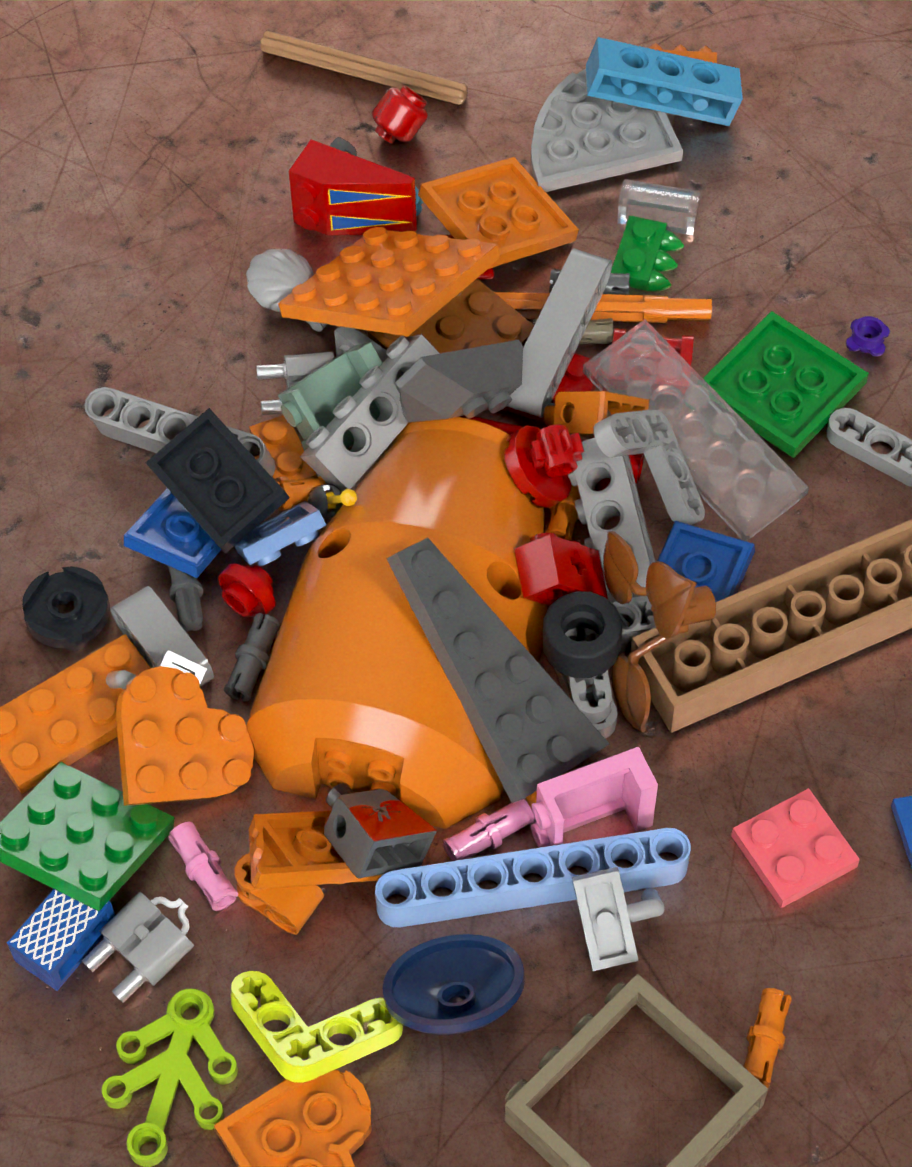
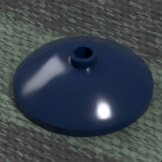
M474 934L444 936L417 945L400 956L385 975L382 987L386 1008L392 1017L411 1029L434 1035L462 1034L487 1026L503 1016L521 996L525 985V973L522 960L517 952L500 940Z

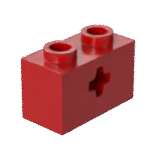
M554 533L537 534L530 538V543L514 549L523 598L549 606L560 596L572 592H592L608 599L599 550L581 545L578 541H568L556 537Z

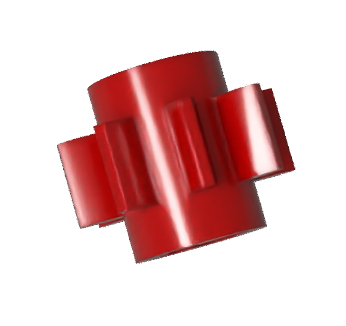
M561 424L541 429L536 435L537 440L531 442L532 449L530 454L534 468L538 469L545 466L546 474L550 477H561L574 472L578 467L576 461H581L583 459L581 453L585 452L580 433L569 435L567 426Z

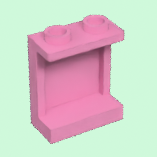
M640 748L630 749L537 784L536 803L532 804L536 823L531 825V830L538 848L563 844L564 832L622 810H626L636 832L653 826L658 783Z

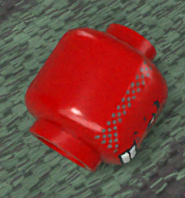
M405 85L401 89L396 87L388 89L372 111V117L378 125L375 129L376 133L391 144L396 139L401 142L411 141L428 118V113L424 108L427 102Z

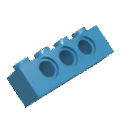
M597 37L586 63L587 96L725 126H730L743 100L740 68Z

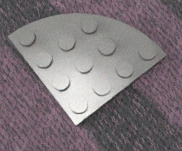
M586 69L578 74L573 72L569 74L548 96L535 122L531 144L532 175L538 186H541L545 192L682 161L683 149L665 112L587 96Z

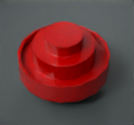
M232 563L218 576L219 585L223 590L222 597L226 604L237 614L245 617L249 615L254 618L257 613H262L264 619L265 615L275 608L276 602L271 586L273 583L272 578L261 567L256 565L253 567L248 565L241 566Z

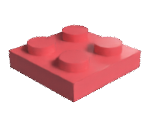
M809 788L739 824L732 830V838L780 908L857 868L860 861Z

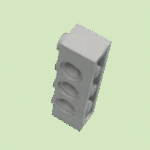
M422 334L410 337L401 336L396 339L386 350V354L389 357L381 366L372 367L360 379L359 383L362 387L353 397L347 396L333 410L335 418L327 427H319L307 439L306 444L309 447L300 457L327 484L337 487L340 491L351 489L409 423L403 415L400 393L395 383L396 375L399 370L403 373L408 371L421 357L440 354ZM373 399L380 406V416L377 420L373 419L369 410ZM347 429L354 437V445L350 451L343 444V435Z
M595 438L582 441L585 451L581 453L583 459L576 461L577 469L568 474L573 486L578 485L581 499L575 500V505L581 523L588 525L590 537L584 539L585 546L599 550L604 575L603 556L607 532L615 531L627 542L638 564L636 582L640 586L646 587L647 571L650 564L655 562L629 455L608 457L599 448ZM605 478L611 479L606 489L594 491L596 484L600 480ZM614 516L621 517L619 524L615 528L604 530V525L608 519ZM606 585L608 600H612L614 598L610 594ZM634 593L632 594V597H640V596H642V595H635Z

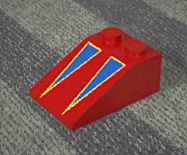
M312 139L288 171L294 223L307 230H314L327 236L363 235L364 232L375 227H383L388 231L416 232L417 230L414 177Z

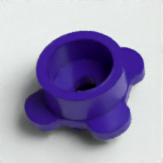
M872 316L853 320L850 326L852 335L846 340L847 348L854 352L859 350L863 353H870L872 356L884 354L886 349L883 344L884 339L890 333L888 326L880 319Z

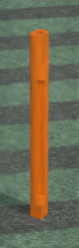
M494 292L527 320L538 319L550 293ZM602 294L591 320L612 318L613 322L667 323V320L710 321L712 317V299L668 298V295Z

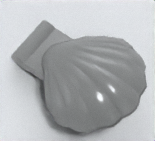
M268 249L264 253L254 256L251 260L250 267L246 272L247 287L250 294L262 307L280 312L278 303L292 293L294 287L306 282L314 273L306 258L290 249ZM306 321L318 332L322 331L327 325Z

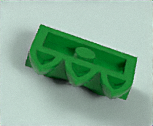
M630 215L611 273H630L629 283L631 288L651 292L669 289L672 284L660 272L673 270L678 267V264L666 252L680 250L684 248V243L674 233L667 230V223Z

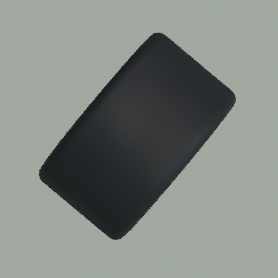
M572 592L560 596L549 606L543 618V652L551 666L558 672L573 678H592L605 673L615 664L621 651L622 618L614 604L604 596L592 592ZM577 627H585L595 631L599 637L590 642H577L571 640L565 633Z

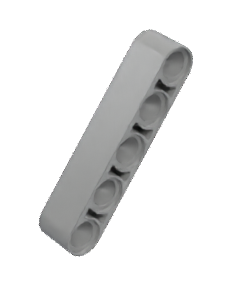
M575 248L571 250L524 345L522 385L510 395L512 401L507 405L508 407L543 418L545 407L551 403L607 286L612 270V260Z
M108 387L97 388L90 392L84 404L85 412L101 434L154 453L161 450L177 434L198 418V416ZM113 409L110 414L103 416L106 411ZM150 420L147 425L138 428L142 422ZM226 426L253 456L259 455L257 461L273 476L276 468L275 461L261 438Z

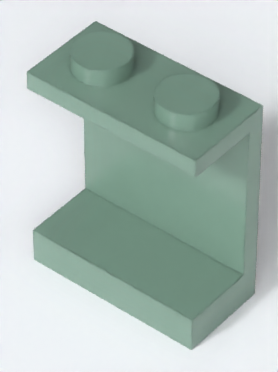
M371 342L353 346L278 394L283 404L281 406L283 416L291 426L297 427L304 439L302 441L304 451L309 447L306 444L309 436L321 426L326 428L335 418L333 414L335 407L347 396L353 397L362 387L359 381L364 374L372 367H380L383 363ZM373 399L369 410L373 419L377 420L380 416V406ZM348 429L343 435V444L346 449L354 444L353 434Z

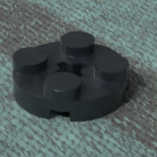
M73 566L62 567L63 572L49 575V571L43 573L31 582L22 599L24 620L29 632L39 642L51 647L66 648L69 651H79L85 648L88 641L95 638L103 630L110 614L109 598L101 580L92 572ZM69 601L74 602L73 611L65 614L59 612L57 608L59 604L67 605Z

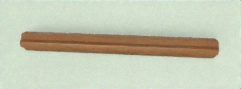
M269 30L265 31L263 37H261V50L265 53L401 89L405 85L417 94L456 105H462L467 97L468 86L462 82Z

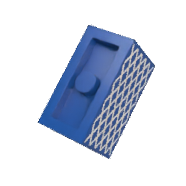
M53 889L7 944L16 963L58 991L82 963V960L104 937L99 930L115 916L110 901L100 911H97Z

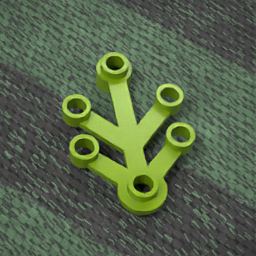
M184 989L179 991L169 1001L166 1015L136 1032L127 1031L123 1033L117 1040L116 1048L121 1060L127 1064H136L144 1059L149 1045L173 1034L168 1050L122 1076L114 1075L109 1077L102 1085V1095L106 1104L111 1108L120 1109L130 1103L133 1092L159 1078L145 1123L135 1126L127 1137L129 1154L132 1160L140 1166L151 1167L157 1165L167 1154L168 1142L164 1129L179 1081L194 1105L196 1122L201 1128L213 1130L215 1129L214 1125L224 1119L225 1114L222 1103L217 1098L211 1096L188 1057L190 1045L194 1037L209 1060L208 1071L215 1083L220 1085L229 1084L235 1080L238 1074V1067L234 1056L225 1052L210 1027L214 1018V1006L210 997L201 990ZM195 1008L199 1011L198 1016L194 1019L187 1020L182 1017L187 1009ZM129 1042L140 1044L139 1049L134 1053L123 1051L125 1045ZM221 1062L231 1064L230 1071L225 1074H218L214 1069ZM115 1086L126 1088L124 1094L119 1098L109 1096L110 1090ZM207 1107H214L218 1110L217 1115L212 1119L202 1118L201 1112ZM146 1142L157 1144L156 1151L150 1155L142 1154L140 1149Z

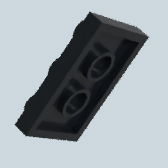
M210 408L145 462L225 554L290 498Z

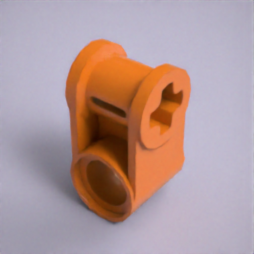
M250 853L243 855L235 865L234 876L237 882V892L240 901L264 915L276 926L288 933L298 934L324 898V893L318 885L254 889L252 883L248 882L249 879L251 880Z

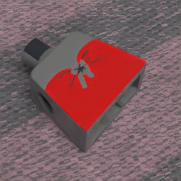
M340 783L331 789L326 801L332 808V811L324 827V835L358 879L422 865L437 832L431 824L386 790L377 789L355 793L346 783Z

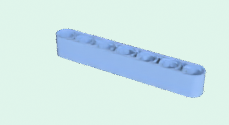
M662 828L393 870L383 874L375 885L377 913L384 924L390 927L401 928L577 900L572 877L578 875L572 874L569 871L571 867L581 866L589 871L588 873L618 867L613 862L619 859H626L634 864L629 868L618 867L624 892L672 885L680 882L687 873L691 843L682 831L675 828ZM670 852L675 854L678 859L667 861L662 859L659 854ZM530 873H536L544 879L539 882H529L523 877ZM485 880H491L496 882L498 886L489 890L480 888L478 884ZM440 887H446L453 891L445 897H439L432 893V891ZM395 894H401L407 898L400 904H392L386 901L388 897Z

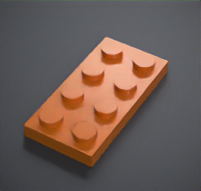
M126 634L0 707V764L21 794L38 785L60 762L71 765L118 737L116 722L117 701L124 689L110 688L106 683V677L112 671L126 670L137 675L144 670L151 669Z

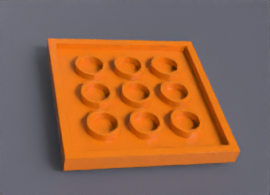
M383 227L371 228L364 232L363 237L353 245L341 250L340 255L334 260L318 268L316 274L306 282L294 287L292 293L278 303L282 317L408 337L500 259L498 245L480 242L478 239L461 240L448 238L446 235L428 236L417 234L415 231L396 232L388 231Z

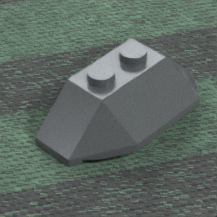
M519 340L421 357L395 382L400 393V403L407 422L449 419L463 415L467 418H472L482 411L490 410L491 413L500 411L512 401L510 395L522 385V344Z

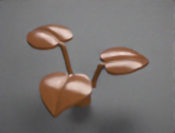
M608 531L604 548L603 569L605 582L610 594L620 604L630 603L633 593L635 595L647 596L652 605L651 610L655 626L660 636L631 652L628 659L624 655H618L612 668V688L618 707L627 721L635 729L643 733L647 732L645 724L650 712L651 693L647 677L643 669L638 665L640 657L676 635L688 632L690 624L713 620L716 615V602L708 586L695 587L696 582L681 576L669 565L660 561L650 564L646 576V587L640 586L636 582L638 564L631 548L615 531Z

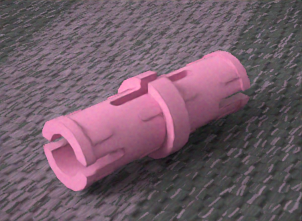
M525 799L506 805L489 816L486 813L479 815L475 819V824L450 838L444 839L443 846L451 861L469 859L488 847L495 849L501 846L502 839L526 825L534 823L535 817Z
M184 822L176 826L170 832L171 835L168 836V839L186 865L185 872L191 881L197 882L213 910L218 911L227 908L236 900L238 892L223 873L220 867L221 860L215 851L209 850L193 822Z

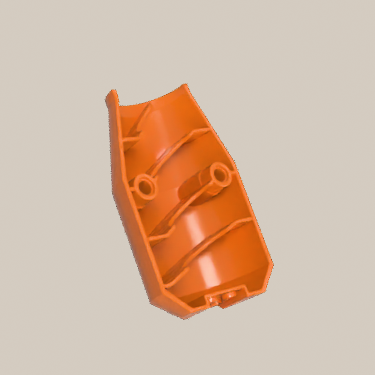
M461 417L409 422L389 444L384 453L355 488L354 491L357 494L356 503L352 506H345L343 504L310 545L246 723L247 731L254 747V758L273 789L314 799L317 798L321 784H325L332 789L340 783H346L355 792L383 789L390 792L429 824L443 829L449 828L501 799L504 787L386 558L429 538L539 663L543 650V618L549 605L523 598L514 549L530 543L531 537L545 533L544 508L533 503L532 501L536 498L530 493L524 495L512 480L504 457L505 448L509 447V442L506 441L509 434L488 424Z

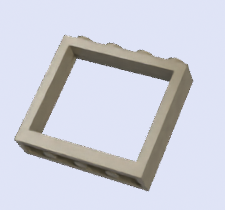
M637 974L627 984L622 981L615 985L604 1000L606 1005L595 1016L590 1013L585 1015L572 1030L571 1035L573 1038L562 1049L555 1046L548 1051L538 1065L540 1071L528 1082L525 1079L518 1081L505 1097L507 1102L505 1104V1122L553 1167H592L534 1113L531 1108L635 1004L736 1093L666 1167H706L763 1107L768 1088Z

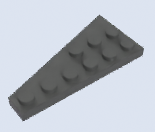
M429 538L386 558L512 803L522 800L537 791V784L564 774L609 745V742Z

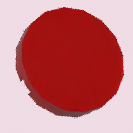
M527 425L508 436L506 441L509 442V447L505 448L504 454L506 466L516 487L524 495L530 493L536 498L532 501L533 503L541 507L550 508L568 498L572 484L568 475L550 477L546 474L545 466L538 469L534 468L530 454L532 449L531 442L537 440L536 435L541 429Z

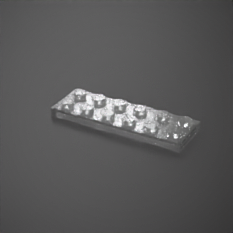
M643 320L583 364V373L600 391L649 399L648 410L656 409L666 416L699 495L743 541L747 542L808 494L809 487L646 320Z

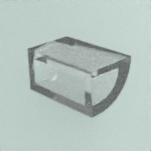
M624 179L619 196L617 223L627 225L629 216L632 215L667 223V230L671 232L693 235L701 201V191Z

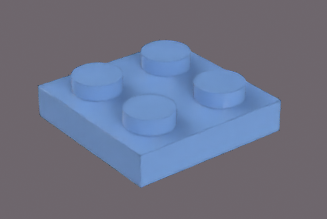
M303 501L259 524L238 542L235 548L249 565L257 562L258 566H262L280 557V549L295 542L296 546H301L319 536L317 530L326 526V523L317 508Z

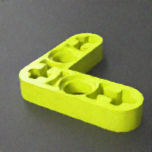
M247 971L239 974L232 981L231 1006L233 1011L279 1073L285 1079L292 1082L303 1083L311 1081L393 1044L402 1035L403 1024L392 1017L382 997L371 999L308 1027L272 979L266 974L259 971ZM260 995L261 1007L258 1008V1000L255 998V996ZM271 1020H280L285 1022L288 1027L283 1031L272 1032L263 1025ZM341 1033L351 1036L354 1041L342 1046L333 1044L329 1038Z

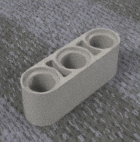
M144 587L110 608L111 614L123 635L126 634L151 668L157 666L163 651L169 650L207 668L200 687L214 679L212 668L203 653L151 587Z

